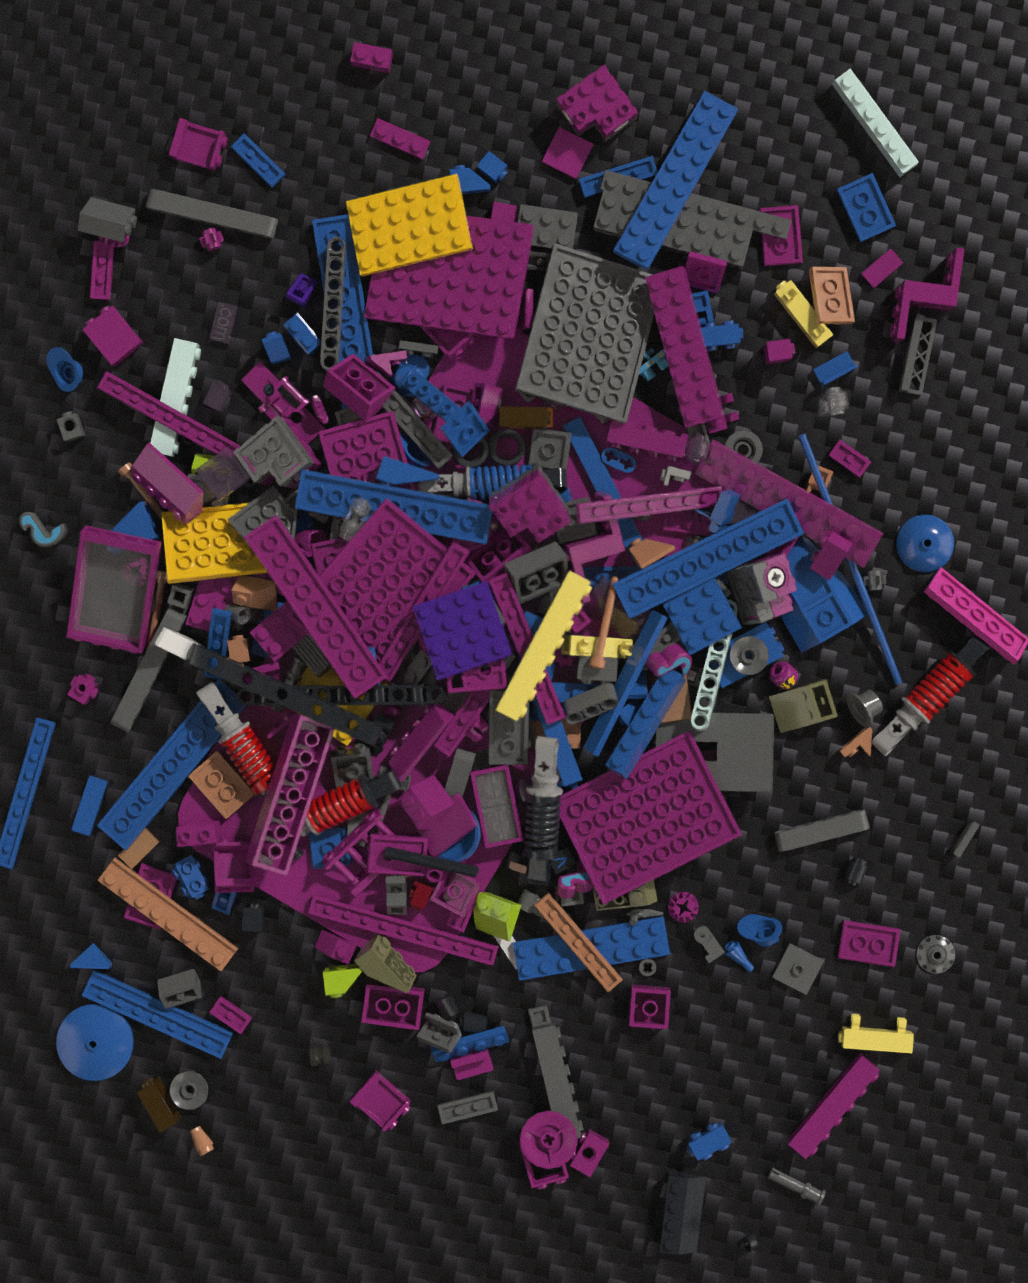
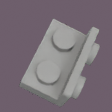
M667 466L666 470H662L660 480L663 481L662 485L668 486L670 475H672V480L684 482L685 479H690L691 472Z

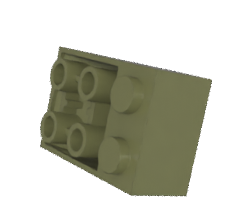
M825 679L769 696L780 733L838 717Z
M654 880L606 904L602 903L595 887H593L596 911L645 906L657 902Z
M377 934L365 943L355 959V963L367 976L405 993L410 991L417 976L414 969L404 962L401 954L395 951L390 946L389 940L381 934Z

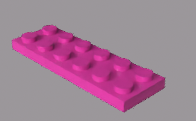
M940 567L924 592L962 624L972 630L975 635L999 652L1006 660L1010 661L1013 665L1016 664L1028 644V637Z

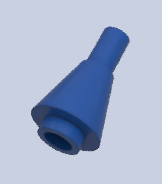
M730 941L725 945L724 954L741 964L748 972L754 969V966L747 960L738 941Z

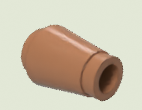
M200 1126L190 1131L196 1153L199 1152L200 1156H203L214 1149L212 1146L214 1143Z

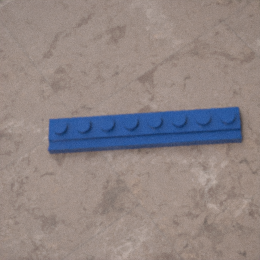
M95 969L82 996L220 1059L223 1057L233 1035V1032L176 1006L165 1009L161 999Z

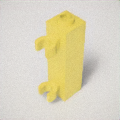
M784 280L775 287L777 291L774 295L815 348L833 336L824 323L817 324L815 310L791 280L787 283Z
M563 635L564 641L561 654L593 656L596 653L599 637ZM606 638L603 656L612 658H628L632 656L633 639Z
M851 1014V1027L842 1026V1031L838 1033V1042L841 1043L843 1048L912 1053L914 1034L911 1031H905L907 1020L902 1017H897V1030L859 1027L861 1016L859 1014Z

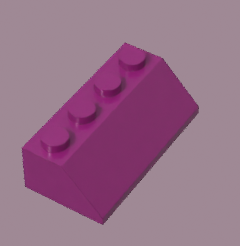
M148 443L132 465V479L135 483L141 484L150 496H154L163 508H167L177 521H181L186 525L202 512L204 491L151 443Z
M430 703L424 710L425 717L423 719L418 718L412 727L415 728L411 734L407 732L401 739L403 742L400 748L396 746L390 753L392 758L388 763L401 782H403L454 718L455 714L442 703H435L434 705Z

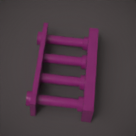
M378 808L370 811L365 816V819L332 851H328L324 855L322 860L326 870L334 866L349 880L347 886L355 897L379 874L367 873L368 861L352 846L360 839L369 846L370 837L366 833L373 826L377 827L385 835H395L380 821L383 815ZM403 832L399 834L400 836H406ZM346 852L363 867V870L358 875L352 874L339 861Z

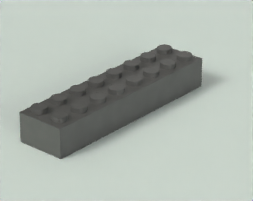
M603 190L593 231L621 238L642 200ZM682 210L661 248L688 256L690 251L727 261L726 266L742 269L753 229Z

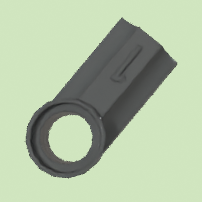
M233 603L228 604L225 608L227 611H232L231 621L236 623L258 624L259 621H262L263 613L259 608Z
M524 889L517 902L521 905L520 909L544 918L534 906L541 899L540 896L528 889Z

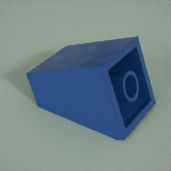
M144 501L139 502L111 530L155 541L162 539L150 506ZM106 545L108 551H112L116 555L131 551Z

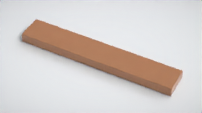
M549 892L534 904L536 909L607 992L623 980Z

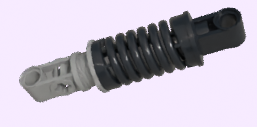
M537 737L535 773L532 774L531 778L533 785L526 787V801L528 802L526 804L528 810L525 813L527 816L525 822L527 824L525 825L526 831L524 833L526 837L524 844L526 846L522 850V855L529 858L527 881L530 884L548 886L551 875L550 861L559 857L557 843L559 841L560 799L563 790L557 786L559 776L556 775L557 752L559 748L558 738Z

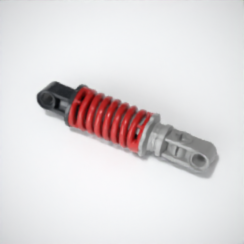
M974 635L958 654L949 650L946 655L947 659L943 658L941 664H937L935 669L930 671V675H926L925 680H921L920 685L914 687L915 690H911L908 696L902 698L905 704L904 707L896 711L897 716L871 743L884 756H887L911 729L916 731L918 729L917 726L921 722L929 724L933 718L932 714L939 712L936 706L942 709L944 704L941 701L948 703L949 699L946 696L954 697V693L951 690L958 693L960 689L957 685L964 687V681L969 682L976 676L972 667L988 653L991 646L979 636ZM894 726H896V727H900V726H901V731H902V732H901V733H899V732L894 733V728H893V727H894Z
M211 682L196 693L217 723L214 728L222 736L218 743L223 748L228 747L226 750L228 755L234 753L230 757L231 761L238 759L234 763L235 767L242 765L238 772L243 773L246 771L242 778L244 780L250 778L246 784L248 786L253 785L251 791L254 794V798L266 797L275 769V763L270 761L271 757L266 755L267 751L262 748L263 744L258 742L259 738L257 736H254L255 732L251 729L250 723H242L238 718V713L232 714L221 697L222 695ZM217 705L224 707L223 715L215 714Z
M393 769L386 770L372 779H369L365 774H361L357 781L351 780L350 784L345 783L343 787L338 786L336 790H330V793L325 792L323 796L319 795L317 799L313 798L300 835L304 837L311 831L315 835H320L325 829H330L339 823L356 817L358 814L364 813L365 810L369 811L379 807L378 798L393 793L402 787Z

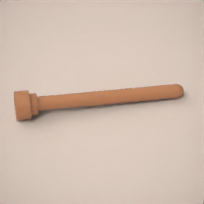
M130 462L118 470V473L122 478L125 477L131 481L162 520L161 512H164L163 509L146 492L141 484L135 483L132 479V464Z
M157 570L156 582L158 587L146 651L159 625L165 586L168 584L167 572Z
M617 577L611 578L596 653L593 654L589 662V666L593 668L604 669L606 661L604 660L603 652L616 596V590L612 583L619 580Z

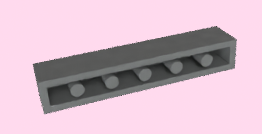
M555 1022L532 1028L551 1111L561 1113L570 1119L576 1129L577 1138H581V1132L584 1129L582 1120H578L576 1113H579L577 1101L573 1102L572 1094H575L573 1083H569L567 1077L571 1075L569 1065H564L563 1057H566L564 1045L560 1046L559 1039L562 1038L560 1028L555 1027Z

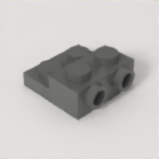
M356 744L354 748L346 749L345 746H339L335 748V751H331L336 788L338 786L343 787L345 783L350 784L351 780L357 781L361 774H365L369 779L374 778L370 746L365 747V744Z

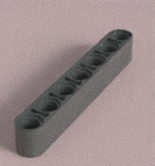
M149 189L145 206L149 210L274 239L278 219L156 189Z
M340 237L331 238L327 245L321 365L326 371L330 369L325 366L326 359L334 358V366L340 363L346 244ZM339 242L342 244V248L340 251H333L332 245ZM336 261L340 262V269L333 271L331 264ZM332 281H338L340 283V286L337 290L330 289V283ZM337 300L339 303L338 307L333 310L330 309L328 306L329 302ZM331 319L337 320V326L334 329H330L327 326L328 321ZM335 339V347L328 348L326 346L327 340Z
M169 607L110 724L129 732L169 654V651L155 645V642L164 627L179 633L186 621V615Z

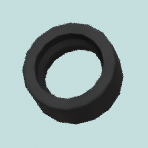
M510 429L500 430L490 439L489 454L497 464L513 466L523 458L525 443L521 435L516 431ZM503 437H511L518 444V452L511 459H503L496 452V443Z
M483 437L478 442L481 452L478 458L473 461L464 460L451 445L452 458L462 467H477L488 456L489 448L487 441Z

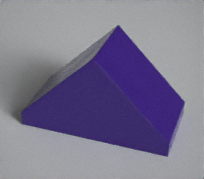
M301 273L287 292L286 298L306 308L318 281Z

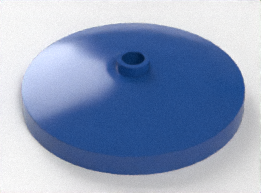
M98 1003L87 1004L72 1011L61 1023L56 1040L57 1052L63 1065L75 1076L90 1081L105 1080L116 1075L129 1061L133 1052L134 1036L131 1026L123 1014ZM95 1041L96 1047H94V1045H91L90 1042Z

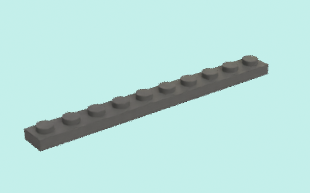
M605 170L600 190H607L643 200L652 182ZM691 193L682 209L683 211L748 227L755 232L785 240L787 239L792 221Z

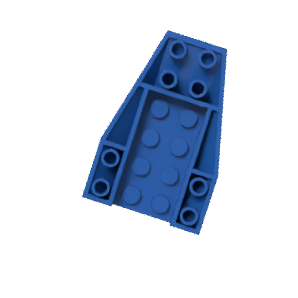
M799 536L786 557L789 561L791 575L796 583V591L788 594L792 600L793 611L782 614L781 618L802 653L855 624L868 614L850 582L838 569L830 580L810 569L813 564L811 558L818 549L807 537Z

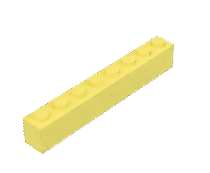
M571 571L567 573L496 707L497 711L516 721L519 717L523 718L528 709L525 707L527 701H532L537 692L534 690L537 682L541 684L546 675L543 672L546 665L550 667L555 658L552 655L555 648L559 649L564 641L561 638L564 631L568 632L573 624V621H571L573 614H578L583 605L580 603L582 597H587L592 588L589 586L590 581Z

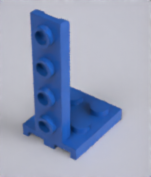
M417 371L413 372L402 383L406 390L446 422L440 429L461 457L490 431L471 403L467 402L460 408Z

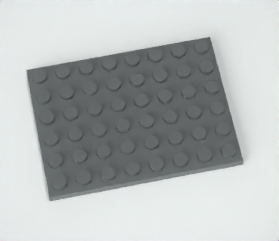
M554 243L515 390L619 423H627L654 316V309L645 277L653 274Z

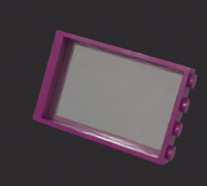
M85 525L80 534L67 631L68 638H72L75 641L91 642L93 645L110 646V648L115 650H128L134 654L143 652L146 647L161 548L160 541Z

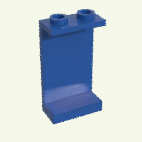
M763 622L761 625L730 640L719 684L721 688L747 676L738 672L730 661L731 647L738 639L745 636H753L762 640L769 653L766 665L783 657L782 652L785 650L780 641L776 642L773 636L776 633L771 624L767 625L766 622ZM724 644L715 648V650L722 651L725 647ZM708 651L703 653L705 658H707ZM746 652L745 657L747 659H750L752 657V653ZM713 661L709 666L712 670H717L720 664L717 661Z

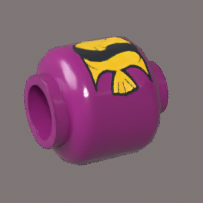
M782 661L772 666L770 679L780 689L787 690L796 684L798 672L788 662Z

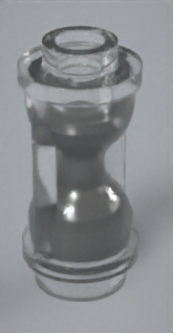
M359 498L353 500L339 529V535L343 539L350 541L364 524L371 510V506L366 499Z

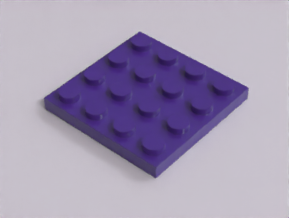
M487 581L413 606L438 681L512 656Z

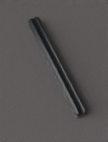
M386 847L384 852L385 858L471 877H477L479 867L393 847Z

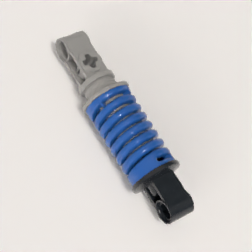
M532 463L529 466L522 464L520 466V473L517 465H513L512 470L509 465H506L505 471L503 466H498L497 470L495 466H491L490 472L487 466L483 467V472L481 467H466L465 473L458 474L453 472V474L440 475V479L437 481L415 483V491L458 499L464 496L467 497V500L486 501L487 498L490 500V493L495 490L497 491L509 481H513L525 471H529L536 464ZM566 469L542 470L558 492L567 490Z

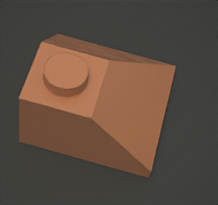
M638 538L630 543L631 547L628 551L638 568L643 569L676 548L674 545L648 539L641 541Z
M246 575L238 577L232 588L233 604L273 611L279 608L275 581Z

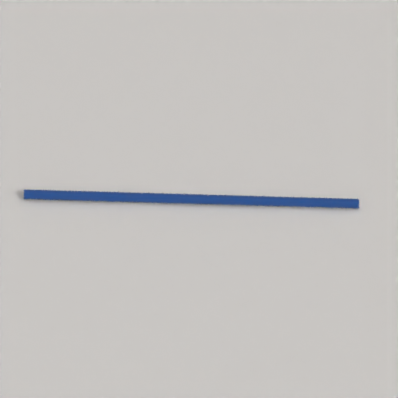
M805 434L799 435V441L821 497L824 501L833 505ZM846 558L894 683L898 685L902 683V679L856 563Z

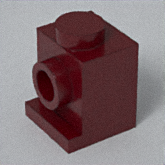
M416 879L414 885L417 888L412 887L408 897L412 899L409 907L420 911V908L425 909L434 886Z

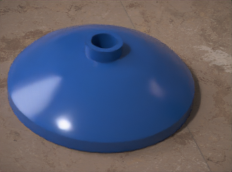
M919 515L906 521L900 528L896 539V549L902 562L909 568L918 572H931L938 570L949 561L954 550V537L949 526L940 518L932 515ZM926 539L930 541L929 547L924 545Z
M471 810L470 812L478 826L438 856L439 858L462 862L471 857L476 851L480 841V826Z

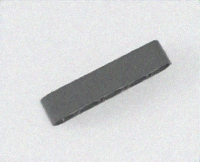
M862 809L777 831L774 835L778 850L782 852L864 831L870 827L866 811Z

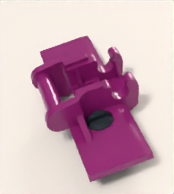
M261 361L242 379L244 384L264 403L258 408L260 412H265L271 419L279 416L291 420L293 413H300L302 416L301 422L294 424L307 444L319 434V431L325 428L305 408L310 400L308 398L305 399L292 386L286 376L279 381ZM282 386L300 404L298 408H295L279 392Z

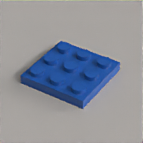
M715 577L663 603L690 655L742 628Z

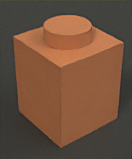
M243 635L232 636V640L228 641L229 657L237 662L252 661L249 638L244 639Z

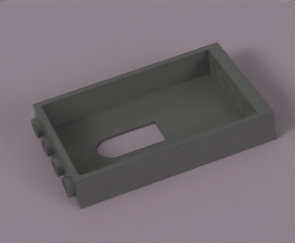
M712 713L709 726L704 731L695 730L691 720L660 724L657 728L656 735L653 736V747H658L687 731L691 732L695 742H717V761L705 762L720 791L773 792V714ZM698 717L695 720V724L703 726L706 720L703 717Z

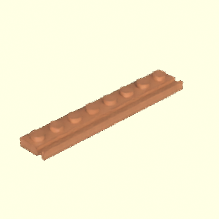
M116 857L98 879L99 882L218 970L222 971L238 948Z

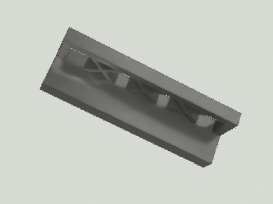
M916 314L913 317L899 387L900 392L920 396L923 393L937 323L936 319L926 318L921 314ZM922 323H932L930 332L924 335L921 331ZM923 339L927 344V350L920 354L917 348L919 341ZM920 358L924 364L923 369L916 373L914 363L916 359ZM914 377L920 383L918 390L909 389L911 379Z

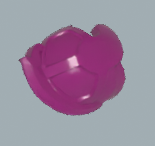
M317 529L304 530L295 536V542L307 560L313 559L311 544L329 540L324 531Z

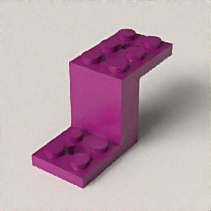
M956 248L950 255H947L946 267H948V273L944 275L943 285L904 280L899 284V287H896L895 298L898 300L892 311V318H895V321L891 325L889 336L892 337V342L900 343L905 339L909 306L951 311L957 306L964 256L963 248Z
M603 491L595 492L593 501L609 500L611 495ZM617 519L598 521L600 528H603V530L598 531L597 535L560 544L561 549L567 555L568 571L585 579L581 564L625 551ZM589 594L581 599L582 603L591 601Z
M409 658V665L413 661L411 658ZM505 658L488 664L492 669L488 676L481 674L480 666L439 681L437 679L435 685L445 687L448 693L507 688ZM436 689L433 693L441 691L439 689Z

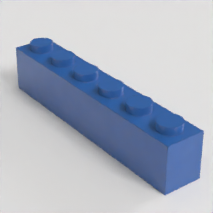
M671 670L658 677L606 764L612 772L627 780L686 682L680 673Z

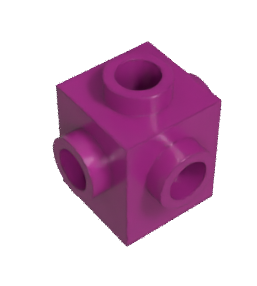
M562 645L559 649L555 648L552 654L555 656L553 660L556 662L555 666L567 669V665L572 666V663H576L578 655H568L567 658H563L561 656Z
M87 673L85 676L83 674L78 677L75 676L70 683L72 688L67 695L82 704H87L90 698L94 699L99 691L97 686L99 684L95 682L96 678Z

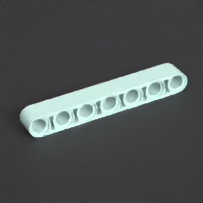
M727 600L729 605L734 608L733 612L737 617L736 604L734 601ZM732 633L714 642L709 647L691 717L692 726L697 731H704L709 726ZM716 643H723L725 647L722 651H716L714 645ZM717 661L720 666L717 670H712L709 668V664ZM713 680L715 685L713 688L708 689L704 686L705 682ZM703 698L710 700L708 707H701L699 705ZM703 717L706 720L705 724L697 726L695 724L696 718Z

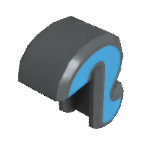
M25 512L19 518L21 528L24 531H29L31 528V538L40 547L51 548L60 544L66 537L68 529L64 523L48 533L36 513Z

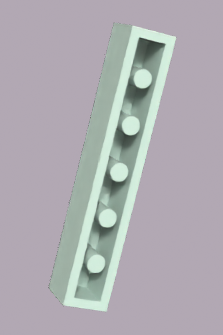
M849 69L834 80L833 87L898 176L901 177L919 163L853 71Z
M174 338L160 401L187 415V397H191L193 386H190L192 378L195 379L197 373L195 362L200 359L201 349H199L197 343ZM155 421L151 444L163 455L174 457V454H177L179 451L180 442L177 441L181 434Z

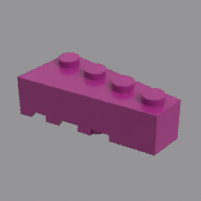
M611 420L606 443H610L609 447L621 449V446L628 447V451L633 453H640L641 450L648 452L647 456L658 458L659 455L666 456L668 461L677 462L678 459L681 460L684 456L688 435L682 433L679 436L673 431H658L654 427H640L635 423L627 422L623 424Z

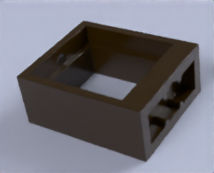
M500 407V428L547 429V425H551V412H547V407Z
M152 1076L143 1081L137 1094L158 1131L161 1133L176 1124L182 1115L159 1076L155 1079Z

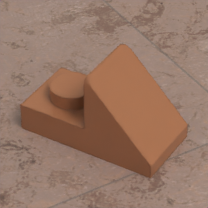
M865 727L838 751L844 757L847 755L851 757L858 751L857 747L860 746L870 756L872 728Z

